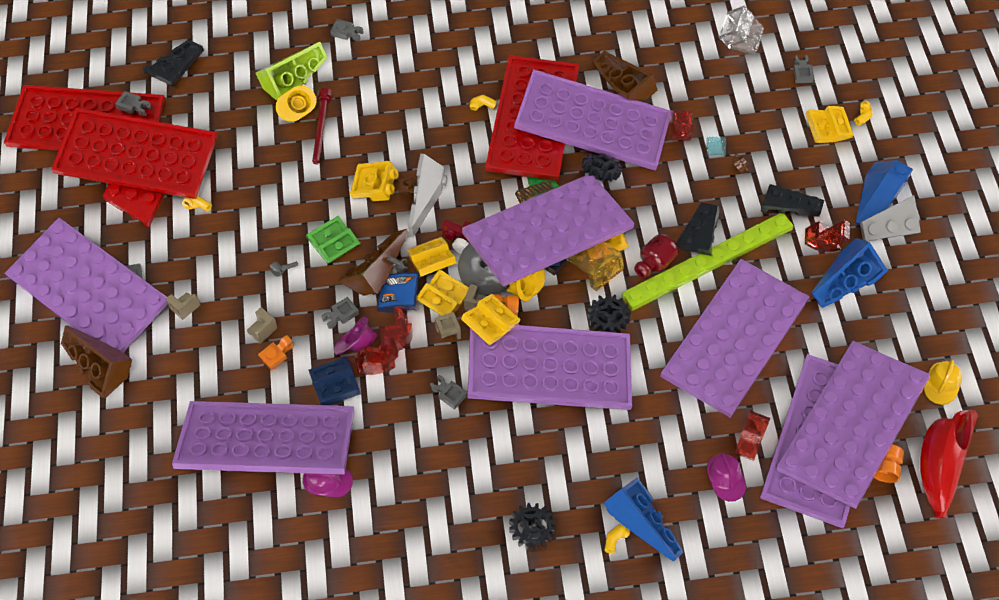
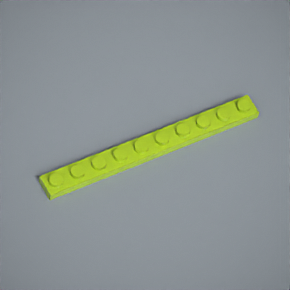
M779 213L712 247L711 256L700 253L622 292L621 297L625 303L629 304L630 310L634 311L791 231L793 224L785 214Z

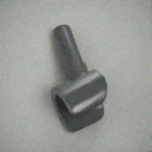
M392 256L387 257V260L396 264L395 269L398 273H404L408 270V267H405L408 263L407 259L400 261Z
M273 262L270 265V271L274 276L279 277L285 270L298 266V262L282 266L278 262Z

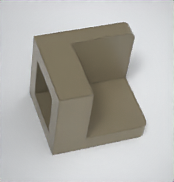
M470 284L464 299V308L467 311L475 308L480 300L487 297L478 294V286Z
M187 292L179 299L172 294L166 298L169 308L182 320L200 306L197 296L195 294L190 295Z
M260 307L255 312L257 321L247 329V332L261 344L277 329L275 318Z
M454 312L435 318V328L440 333L441 338L455 334L457 340L461 339V329Z

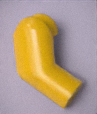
M480 95L470 101V108L476 111L479 107L485 105L494 109L497 101L485 95Z
M863 101L860 104V115L854 119L857 126L872 118V106L869 101Z
M197 196L196 199L185 198L182 201V205L186 209L200 207L205 211H209L212 207L210 202L200 196Z
M622 524L607 533L605 552L615 553L617 540L621 537L623 539L627 538L630 535V530Z

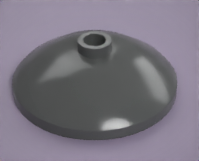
M469 243L462 251L458 261V272L463 284L467 287L470 284L478 286V294L485 296L490 295V293L497 294L506 289L509 284L502 286L488 266L485 268L481 267L483 259Z

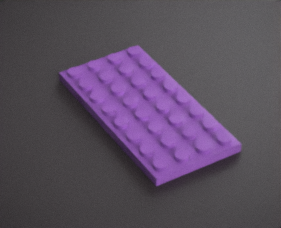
M533 69L514 128L595 153H604L606 156L656 171L672 111L641 101L630 100L621 95Z
M586 175L462 228V233L502 286H506L634 228V222L593 175Z
M60 218L4 273L73 328L123 353L168 305L167 297Z
M740 259L665 366L660 377L731 418L810 296Z
M515 325L499 340L488 345L470 328L467 398L631 410L630 334Z
M852 341L779 462L777 471L856 509L928 382L930 374Z
M807 354L760 498L844 528L850 509L849 505L777 471L779 462L838 364Z
M190 401L172 461L173 469L345 474L354 418V406Z

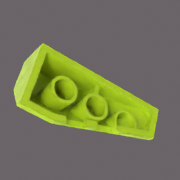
M317 42L257 71L256 75L262 88L274 99L278 100L280 96L292 88L305 84L308 78L318 70L328 57L321 42Z

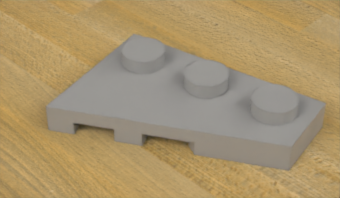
M913 195L860 222L862 239L869 241L921 233L915 196Z

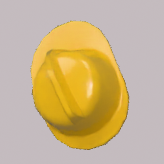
M306 86L294 87L278 98L276 111L283 120L289 122L297 121L315 108L316 96Z
M544 269L510 283L507 292L518 295L522 301L528 302L543 288L545 283Z
M954 360L936 363L928 373L930 377L924 387V391L928 399L935 404H949L957 396L962 382V373L960 368L954 364Z

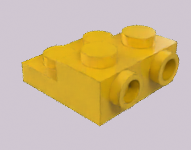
M391 161L358 164L350 196L353 199L370 197L372 201L389 200L390 195L394 194L395 191L393 183L394 179L398 178L397 168H395Z

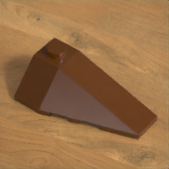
M603 51L592 61L613 90L627 99L646 101L658 91L653 74L606 51Z
M403 229L392 233L377 246L379 250H375L363 257L365 261L359 266L354 265L340 278L339 282L363 296L378 294L394 266V263L387 260V257L392 256L397 259L408 230Z
M69 325L65 326L61 345L71 360H76L80 366L79 372L81 375H86L89 380V387L102 398H107L128 378L132 359L122 351Z

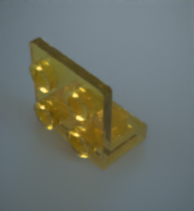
M606 242L599 243L568 257L570 262L589 275L591 288L595 291L599 290L624 270L622 253Z

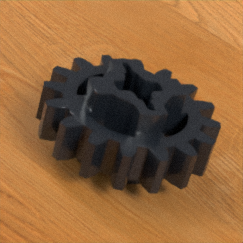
M592 152V155L587 153L582 161L581 168L584 169V172L589 173L588 176H595V179L605 181V179L612 182V179L617 180L622 172V166L619 165L620 162L615 161V158H609L604 153L599 155Z
M606 294L605 298L599 295L598 301L593 299L592 306L588 308L590 326L596 325L595 331L601 329L602 332L616 331L620 333L621 328L626 329L627 323H630L631 310L628 309L629 304H623V298L617 300L615 294L612 298L609 297V294Z
M527 503V508L525 509L521 505L519 506V513L513 511L514 518L509 520V524L512 525L509 527V533H514L512 540L518 539L519 547L526 544V550H529L530 546H534V549L538 550L539 544L546 547V540L552 541L551 534H555L556 529L553 526H555L556 521L550 520L553 513H546V506L539 509V503H536L534 507ZM543 519L546 522L547 529L542 525ZM518 523L523 528L522 533L518 529Z

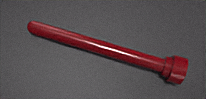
M320 88L318 90L317 97L320 102L312 159L315 165L320 162L327 104L332 100L333 92L329 88Z

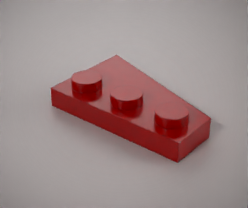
M108 184L103 194V199L121 211H125L133 219H138L148 228L164 198L161 193Z

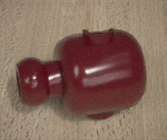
M655 235L640 251L642 261L637 262L634 267L636 274L645 279L651 275L652 270L656 272L665 270L678 256L677 244L667 235Z

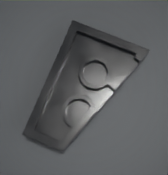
M188 39L172 49L171 54L164 58H158L156 63L150 67L148 65L144 67L143 71L151 77L174 86L204 51L203 46Z
M769 184L761 212H767L768 209L783 214H785V211H793L797 215L820 217L824 200Z
M701 202L676 242L678 249L712 255L711 247L712 243H714V231L717 228L720 212L718 205Z

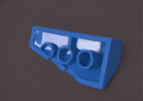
M897 160L875 162L865 176L855 224L860 226V222L888 209L907 183L913 169Z
M855 238L842 250L811 294L820 307L824 308L842 299L843 296L849 293H855L866 285L874 284L888 270L870 242Z
M635 478L604 502L611 516H614L618 522L671 561H675L683 553L672 531L664 527L662 523L663 515L660 511H655L651 504L654 501L651 494L638 478Z

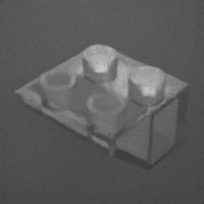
M741 6L727 12L719 38L729 49L754 55L757 53L764 27L745 6Z

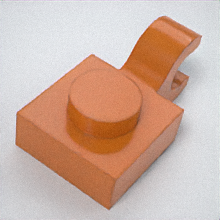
M286 335L280 340L278 345L272 342L258 354V357L271 371L287 359L285 353L294 347L292 339Z

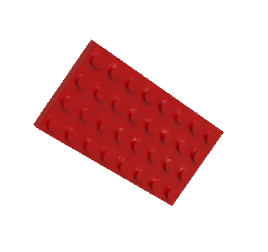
M509 55L485 171L559 181L565 143L516 129L514 125L533 69L577 82L579 64Z
M23 85L4 144L6 147L59 151L75 108L160 122L166 99L164 95L132 93L140 96L142 101H148L151 105V109L143 108L146 116H141L136 110L133 114L116 108L115 103L123 92Z
M75 108L51 171L53 174L196 199L218 135L217 132Z

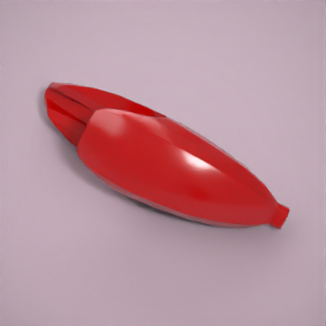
M975 410L959 411L952 419H937L926 431L921 449L920 472L927 499L935 511L934 518H947V511L952 503L978 418Z

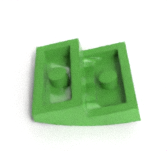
M339 215L306 234L309 242L327 264L360 245L358 239L351 229L346 227Z

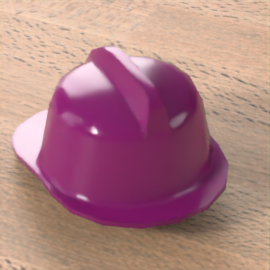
M362 317L337 342L334 348L336 355L344 353L348 349L363 351L372 344L377 334L367 325V317Z
M725 453L712 457L707 464V473L716 495L728 502L741 499L745 494L746 482L737 459L733 456L725 455Z
M345 468V474L304 473L302 483L304 488L311 494L341 497L350 491L353 485V478L351 473Z

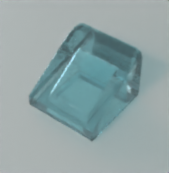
M707 137V155L725 156L726 137Z

